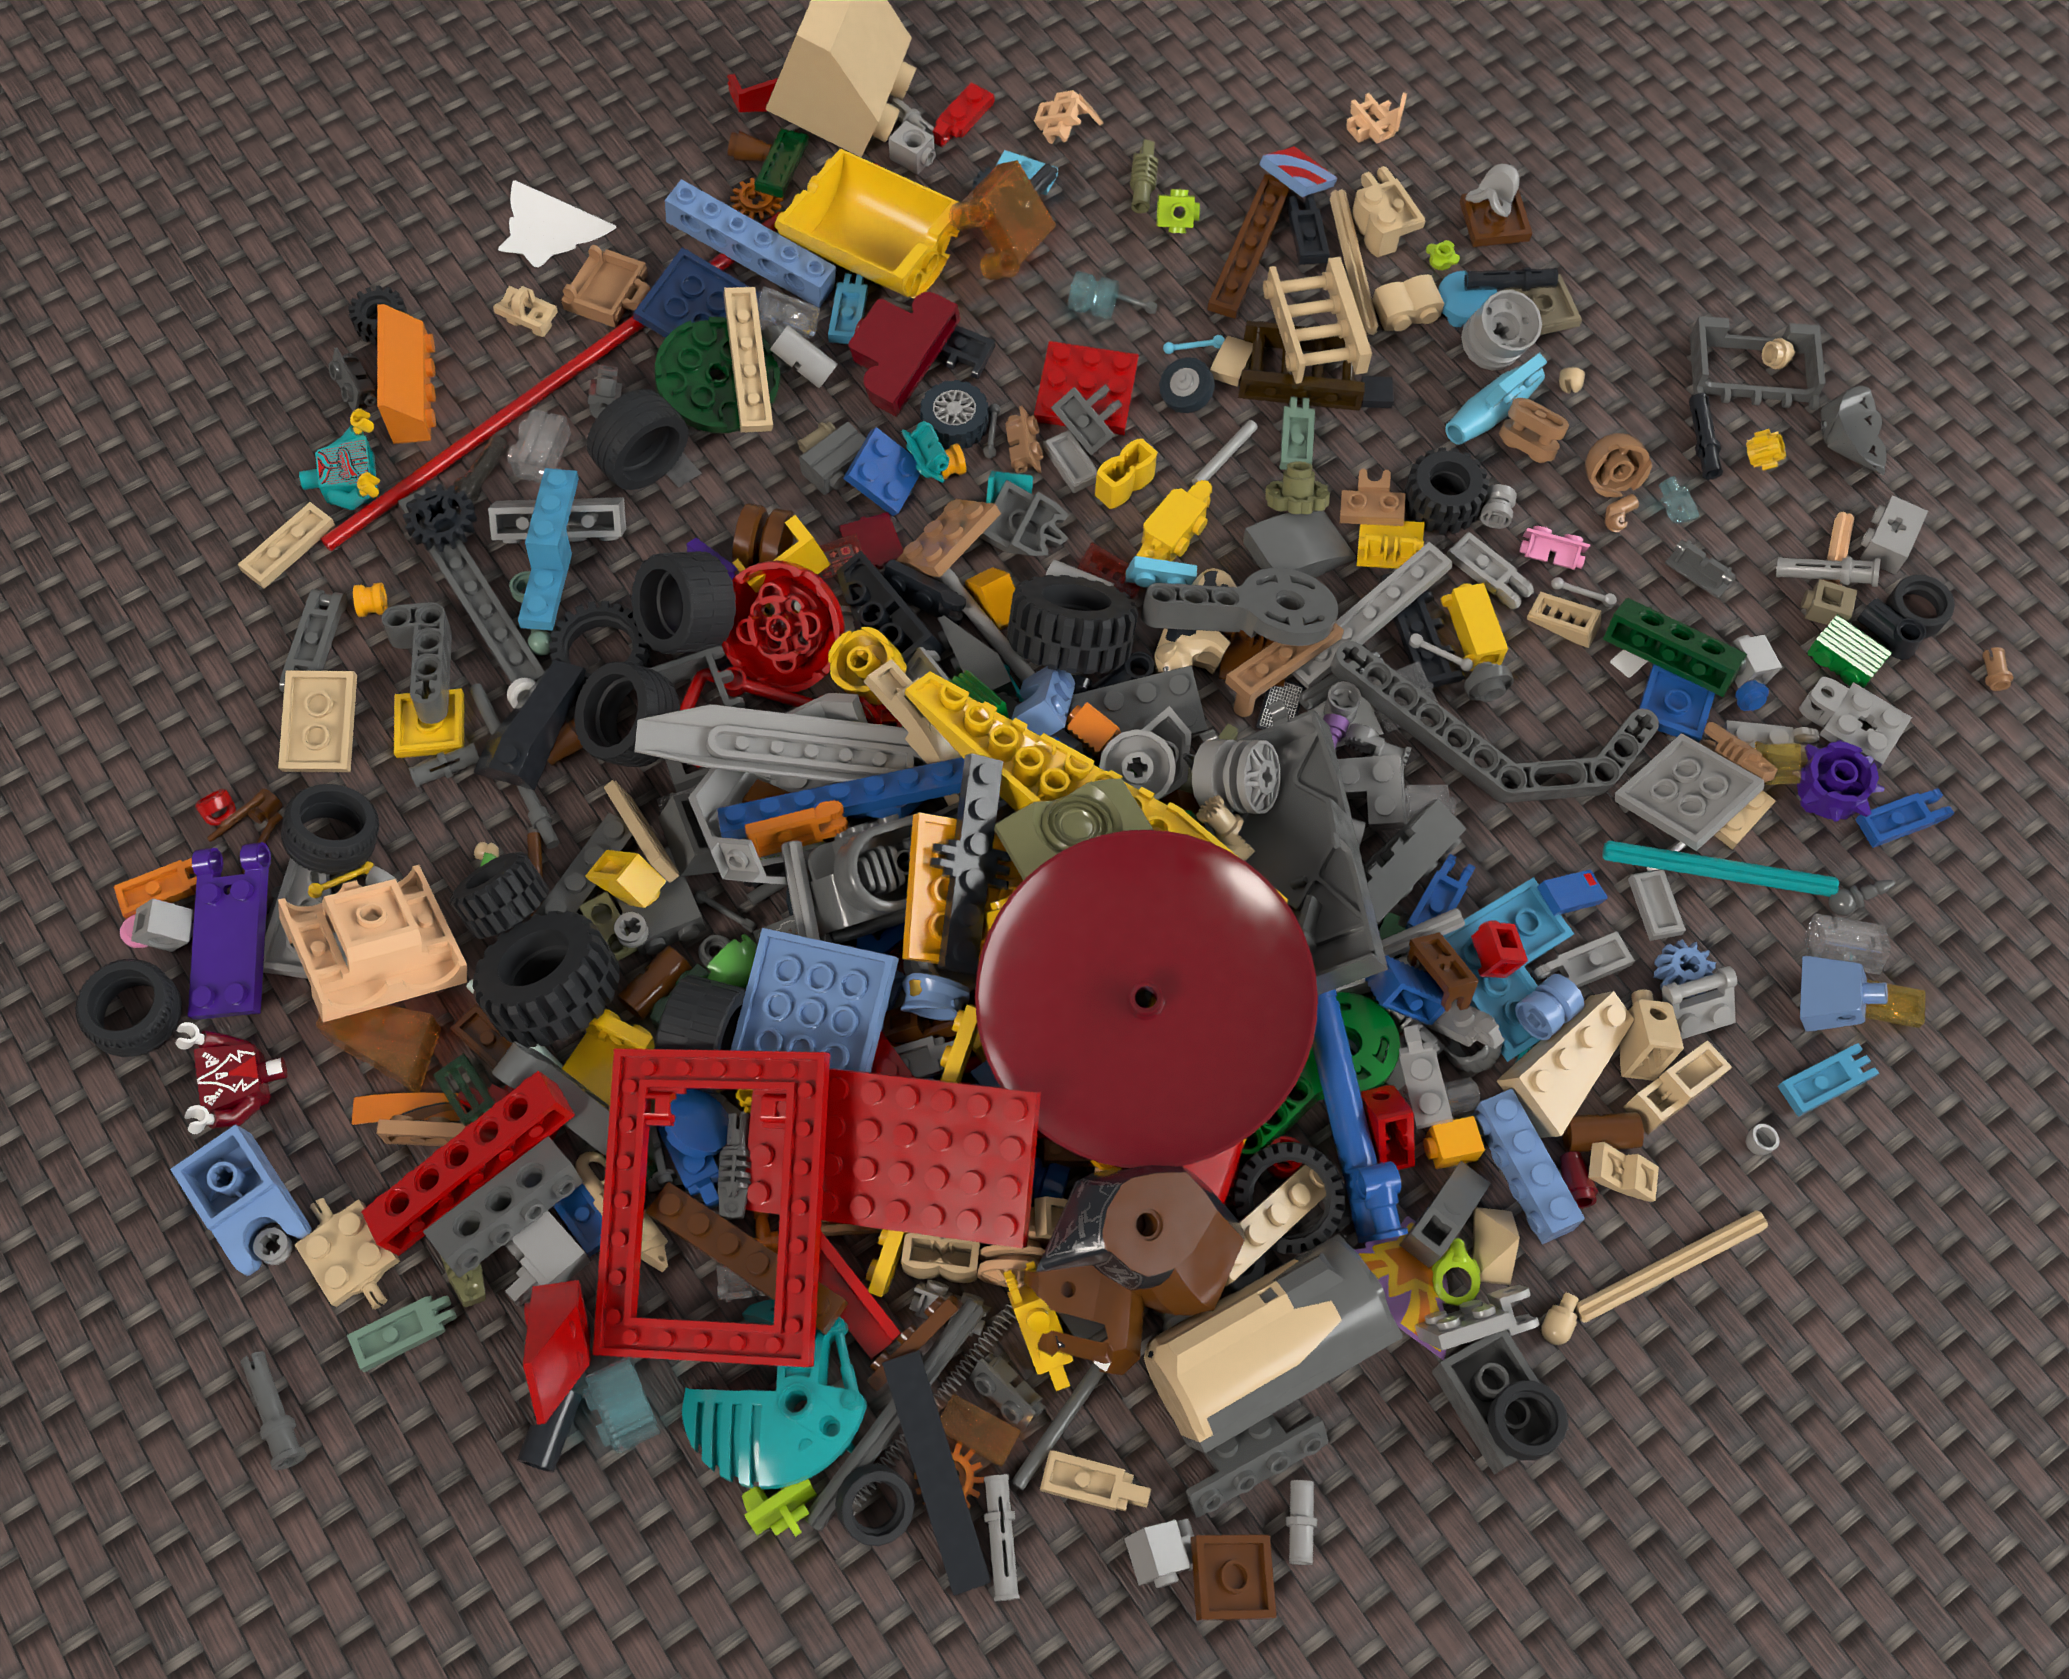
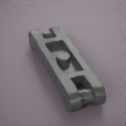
M312 589L310 591L280 678L279 688L281 692L284 693L286 670L323 671L341 614L347 608L348 599L346 593L334 592L330 595L325 594L323 590ZM323 607H328L327 610H321Z

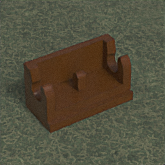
M1439 932L1410 939L1407 962L1410 966L1415 967L1418 959L1444 991L1441 1001L1442 1007L1448 1012L1452 1007V1002L1456 999L1457 1007L1460 1010L1468 1009L1479 980L1444 936Z

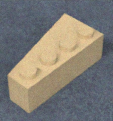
M1614 991L1589 996L1584 1001L1585 1006L1571 1021L1564 1023L1561 1029L1550 1039L1538 1042L1496 1080L1504 1092L1511 1088L1513 1089L1540 1138L1562 1136L1632 1025L1634 1018Z

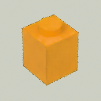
M1474 1116L1456 1119L1453 1122L1432 1125L1425 1135L1426 1138L1423 1140L1426 1156L1428 1159H1433L1436 1170L1456 1166L1460 1161L1463 1163L1478 1161L1485 1151Z

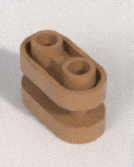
M1515 398L1508 411L1511 419L1504 421L1499 432L1504 444L1525 452L1532 460L1539 463L1554 460L1560 447L1556 440L1564 438L1569 423L1560 415L1530 399Z

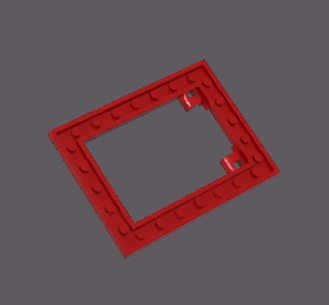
M614 1049L593 1355L814 1367L830 1053ZM687 1089L755 1090V1096H762L760 1112L762 1128L785 1129L774 1324L637 1317L650 1125L674 1126L675 1115L671 1113V1102L676 1100L677 1094H686ZM651 1099H655L654 1114L651 1113ZM778 1102H786L785 1117L777 1116L776 1108Z

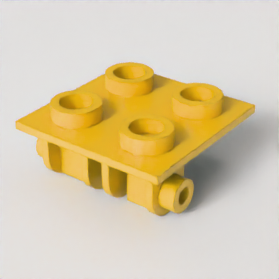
M1404 521L1403 526L1360 524L1357 566L1398 569L1424 547V522Z

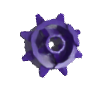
M1842 740L1829 743L1827 747L1822 749L1810 744L1806 745L1804 749L1808 763L1804 768L1791 769V774L1798 777V795L1801 798L1800 804L1804 810L1827 819H1833L1834 822H1838L1839 819H1848L1855 812L1865 817L1871 815L1868 797L1872 793L1883 792L1885 789L1877 784L1879 779L1877 766L1875 763L1871 765L1874 759L1871 756H1863L1861 754L1863 750L1860 747L1842 742Z

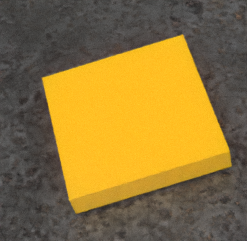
M462 688L449 689L447 716L442 721L434 724H426L418 718L410 693L395 694L394 754L396 758L437 755V753L442 751L446 754L464 747V692Z

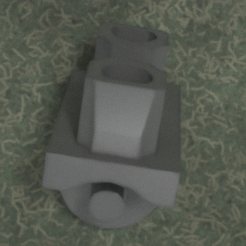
M599 365L597 379L591 378L588 404H590V412L595 418L612 401L621 396L622 383L616 382L617 367Z

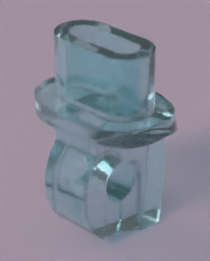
M1675 476L1666 479L1658 485L1664 496L1660 501L1662 504L1666 503L1667 515L1674 523L1691 522L1700 517L1689 490L1685 486L1680 487ZM1678 506L1682 508L1683 512L1679 511Z

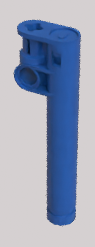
M1336 989L1318 995L1317 1022L1312 1049L1358 1243L1409 1234L1407 1228L1401 1227L1396 1204L1399 1203L1397 1194L1401 1191V1179L1398 1169L1392 1161L1377 1163L1339 1001L1336 999Z

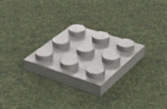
M1681 733L1615 792V802L1697 851L1764 789V780Z

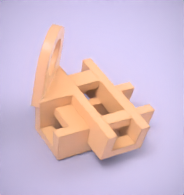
M1073 90L1056 93L1054 101L1040 103L1034 119L1035 124L1040 130H1043V135L1050 144L1054 143L1057 136L1063 142H1067L1072 126L1081 124V120L1077 115L1089 113L1100 126L1104 123L1084 97Z
M1403 92L1400 107L1389 111L1391 105L1389 100L1378 104L1370 93L1365 94L1364 103L1359 104L1355 99L1352 100L1350 111L1352 117L1347 119V130L1358 143L1372 138L1378 144L1395 136L1396 131L1399 130L1407 93Z

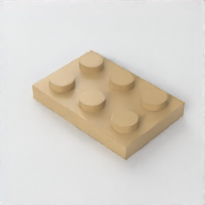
M286 670L278 769L282 772H351L357 674L354 671Z

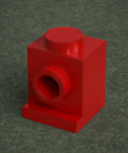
M1491 920L1481 924L1478 927L1479 930L1471 935L1482 966L1478 969L1480 977L1507 978L1528 962L1515 924L1499 923L1497 920Z

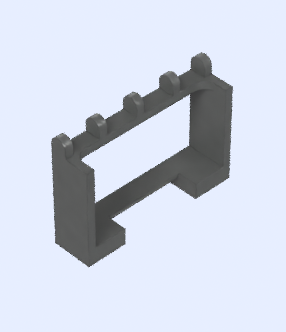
M1698 316L1690 334L1694 395L1699 393L1721 396L1722 403H1729L1731 396L1751 398V403L1754 406H1759L1761 399L1781 400L1783 408H1790L1792 401L1809 402L1810 410H1818L1820 403L1819 395L1826 384L1820 325L1789 323L1782 336L1783 339L1793 344L1795 353H1802L1805 358L1807 389H1793L1707 381L1709 376L1707 346L1763 350L1767 342L1773 341L1776 338L1727 334L1730 328L1729 318Z
M722 646L706 649L650 668L667 677L671 684L691 679L699 670L709 668L723 705L737 708L745 706L742 697L729 700L724 684L734 680L733 672L731 670L718 672L714 660L725 655ZM665 759L677 795L691 794L711 769L703 768L685 774L681 762Z

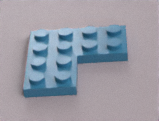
M1534 877L1464 919L1465 925L1443 935L1479 980L1470 1006L1489 1014L1499 1025V1031L1505 1039L1502 1042L1501 1054L1507 1062L1541 1041L1528 1033L1516 1016V1005L1528 994L1536 991L1538 986L1524 966L1574 935L1561 915L1554 916L1537 888L1539 884ZM1497 920L1499 923L1515 924L1528 958L1527 963L1507 978L1479 976L1478 969L1482 966L1471 935L1479 930L1478 927L1487 921Z

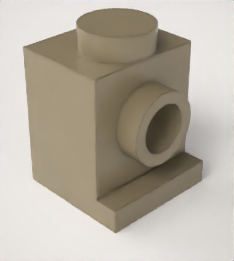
M1819 579L1812 590L1807 589L1803 596L1801 608L1806 609L1805 619L1829 625L1835 616L1839 615L1846 621H1849L1852 617L1858 590Z

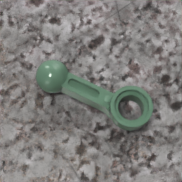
M531 571L516 574L509 583L513 598L521 603L525 593H520V591L527 587ZM530 629L531 634L528 638V646L532 653L537 656L548 655L550 653L549 642H552L551 634L545 630Z

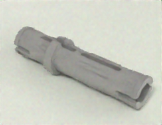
M992 1475L984 1478L988 1513L984 1514L985 1523H989L995 1592L994 1601L1019 1599L1012 1521L1016 1519L1015 1511H1011L1009 1475Z

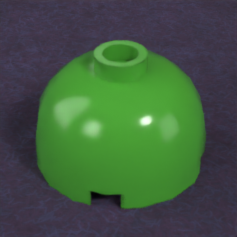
M746 934L741 935L743 940L741 943L736 939L732 940L707 965L706 968L711 972L707 979L746 989L758 945Z

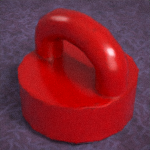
M219 789L204 796L195 805L204 821L214 826L220 825L222 821L236 811L235 803L226 789ZM225 806L227 807V811L223 815L212 817L211 814Z

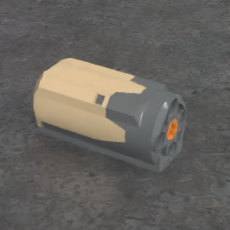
M1337 1234L1308 1252L1298 1255L1264 1274L1257 1281L1243 1289L1220 1299L1214 1311L1195 1314L1150 1339L1146 1345L1144 1360L1151 1380L1186 1445L1207 1453L1403 1338V1335L1389 1310L1386 1295L1379 1280L1370 1271L1359 1254Z

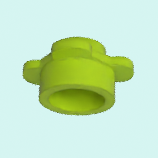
M1446 240L1437 245L1429 244L1427 246L1426 253L1430 254L1429 263L1433 268L1447 270L1452 265L1458 264L1460 256L1453 249L1454 243Z

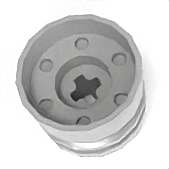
M1502 290L1491 295L1470 316L1463 326L1461 339L1464 351L1469 359L1481 368L1503 370L1512 365L1540 336L1542 328L1540 311L1529 297L1514 290Z
M1221 739L1206 740L1200 745L1192 767V786L1199 806H1206L1204 803L1206 800L1209 802L1210 797L1213 798L1219 795L1223 798L1224 805L1231 812L1237 811L1238 813L1252 814L1268 812L1275 803L1280 787V764L1274 746L1267 740H1239L1238 742Z

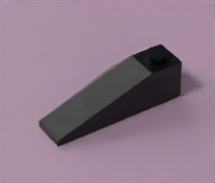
M861 550L836 571L846 603L849 605L854 619L855 630H861L860 627H870L881 632L898 649L906 665L919 647L935 651L939 656L946 651L943 645Z

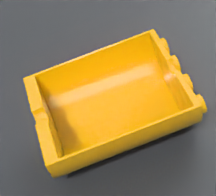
M839 149L832 158L826 161L823 169L810 179L807 191L803 190L800 194H797L792 204L778 215L775 228L778 230L779 235L811 253L903 296H910L915 299L917 295L926 292L932 286L943 270L950 256L945 251L951 236L956 238L958 236L964 204L843 149Z

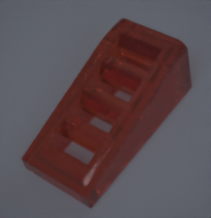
M1091 542L1077 569L1114 583V587L1118 588L1120 592L1128 594L1130 599L1135 598L1140 588L1136 583H1131L1129 588L1123 585L1126 580V570L1130 564ZM1091 562L1097 564L1095 568L1090 566ZM1103 567L1109 569L1107 574L1101 572ZM1115 572L1121 574L1118 581L1112 579Z

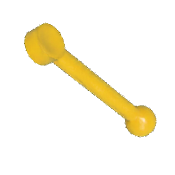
M367 861L361 868L323 884L312 883L308 888V895L312 898H319L324 890L362 874L367 875L375 865Z

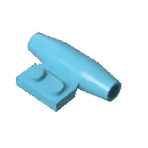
M1538 353L1528 362L1500 375L1471 397L1447 423L1445 431L1448 438L1453 443L1460 445L1489 431L1505 419L1515 398L1528 399L1545 378L1542 367L1547 363L1546 359Z

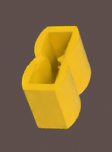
M1142 438L1127 444L1119 456L1108 459L1099 467L1096 473L1095 496L1109 509L1124 504L1130 498L1132 491L1140 490L1152 481L1155 475L1157 451Z

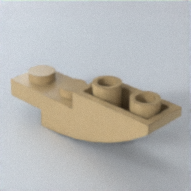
M892 659L866 677L864 683L909 732L905 740L926 764L962 757L905 695V689L919 678L912 682Z

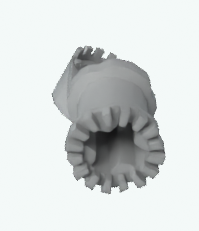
M1356 723L1350 725L1344 741L1347 747L1350 744V749L1355 747L1354 750H1359L1361 753L1364 752L1373 756L1400 755L1404 768L1412 749L1408 746L1401 748L1387 743L1385 738L1380 737L1373 728Z

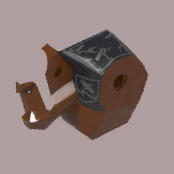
M1146 1165L1134 1168L1115 1167L1092 1173L1077 1180L1035 1272L1025 1270L1023 1283L1027 1284L1047 1304L1050 1310L1105 1324L1108 1339L1100 1343L1050 1331L1047 1334H1042L1037 1350L1051 1357L1058 1352L1091 1360L1099 1367L1100 1372L1124 1375L1141 1356L1144 1307L1171 1315H1195L1206 1311H1214L1245 1241L1240 1222L1207 1184L1183 1166Z

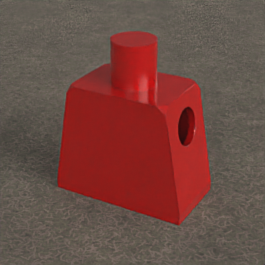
M1393 1085L1362 1091L1361 1096L1377 1163L1392 1161L1398 1170L1414 1167V1112ZM1389 1134L1392 1140L1389 1143H1386V1140L1390 1139L1388 1136Z

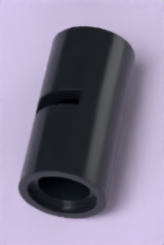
M570 1390L545 1424L537 1425L536 1423V1426H529L517 1458L518 1462L554 1473L581 1402V1394Z

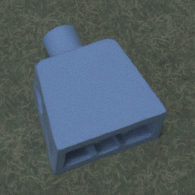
M1802 956L1800 1019L1805 1031H1817L1864 1023L1866 1020V1004H1887V983H1866L1863 966L1859 963Z

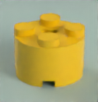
M860 627L861 630L853 632L849 630L839 636L830 649L828 662L830 663L831 677L847 694H858V696L863 697L870 704L881 705L883 703L864 683V680L870 673L890 659L904 673H906L907 669L906 663L898 649L878 630L870 627Z

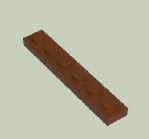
M1264 174L1210 297L1208 311L1233 319L1237 317L1291 191L1288 186L1272 175Z
M668 1182L646 1210L649 1217L775 1301L778 1254ZM818 1282L816 1330L826 1336L848 1303L844 1298Z

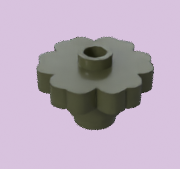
M1295 461L1287 464V469L1283 472L1282 482L1272 481L1266 486L1265 499L1267 500V506L1276 511H1288L1291 514H1311L1313 510L1323 511L1329 506L1330 492L1327 491L1328 486L1315 481V473L1312 471L1311 464Z

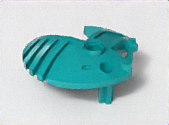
M770 1299L752 1304L742 1315L749 1323L774 1324L775 1301ZM840 1316L826 1336L816 1330L814 1367L777 1366L776 1391L685 1389L682 1418L686 1435L694 1451L697 1453L700 1444L702 1448V1461L712 1471L715 1472L717 1465L720 1468V1476L733 1483L735 1476L739 1478V1484L744 1487L753 1488V1483L759 1482L761 1489H776L809 1479L824 1470L839 1456H842L845 1451L852 1453L855 1449L852 1441L855 1439L854 1436L863 1420L867 1403L865 1398L859 1393L854 1368L850 1363L844 1337L848 1332V1325ZM834 1340H836L841 1362L840 1371L844 1389L827 1386L830 1348ZM807 1400L806 1406L801 1411L794 1413L795 1406L799 1402Z

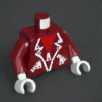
M190 1022L180 1024L176 1030L180 1033H187L191 1037V1039L178 1038L176 1041L178 1048L189 1049L194 1044H198L199 1047L194 1049L200 1105L191 1106L184 1116L185 1119L196 1118L199 1120L190 1123L188 1131L192 1134L201 1133L206 1125L210 1128L232 1127L235 1124L241 1126L260 1109V1106L270 1101L268 1082L287 1078V1067L283 1057L265 1061L264 1054L247 1040L205 1030L200 1034L198 1027Z

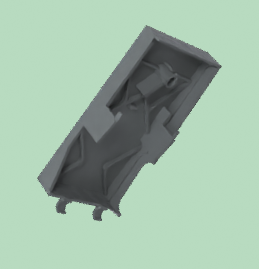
M1278 700L1267 705L1273 717V726L1240 739L1267 740L1274 746L1280 764L1278 796L1273 807L1266 813L1252 814L1238 813L1237 811L1232 813L1243 818L1244 823L1238 835L1255 850L1245 862L1264 876L1275 889L1288 899L1287 905L1294 913L1304 932L1315 968L1317 993L1320 995L1386 971L1388 967L1330 726L1314 709L1289 719L1285 704L1282 700ZM1214 729L1200 734L1203 742L1209 739H1219ZM1182 754L1183 759L1192 771L1195 755ZM1205 822L1206 830L1216 837V832Z

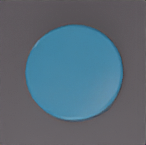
M1457 271L1447 275L1441 281L1438 288L1444 302L1442 313L1448 318V323L1454 327H1462L1491 295L1497 293L1496 289L1465 291V271Z

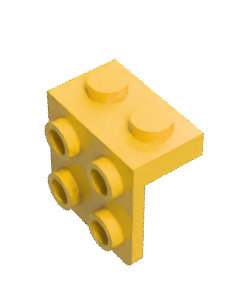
M604 1009V1013L598 1019L594 1018L589 1022L585 1036L562 1069L610 1106L614 1049H654V1040L651 1033L640 1025L631 1026L621 1021L620 1017L614 1012Z

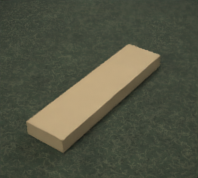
M612 780L604 786L605 791L649 863L671 883L679 876V871L634 799L617 781Z

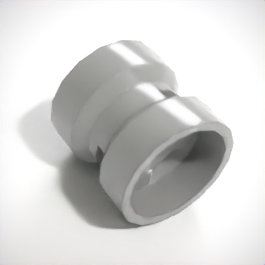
M1491 485L1487 489L1488 492L1484 500L1486 505L1482 508L1480 520L1491 528H1506L1512 523V508L1515 506L1517 493L1507 485Z
M1343 681L1332 685L1328 691L1324 715H1341L1349 721V724L1352 723L1356 718L1361 700L1360 690L1350 682Z

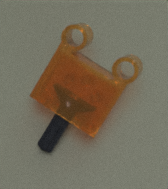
M1018 160L998 164L962 202L955 203L950 208L949 219L955 229L967 230L981 227L995 252L985 254L981 259L980 268L986 279L998 280L1017 275L1020 264L1056 227L1055 222L1039 197L1056 179L1057 169L1050 164H1044L1030 180Z

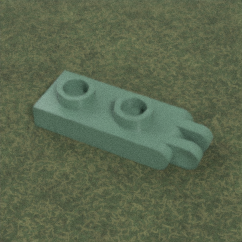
M1290 397L1289 406H1284L1280 469L1286 470L1287 464L1295 461L1307 462L1312 465L1315 409L1309 408V398H1303L1302 407H1297V397Z
M432 1296L424 1297L348 1334L347 1337L360 1370L366 1372L443 1334L446 1331L444 1325L457 1318L454 1309L447 1310L441 1314L438 1313L451 1305L449 1296H443L434 1301Z

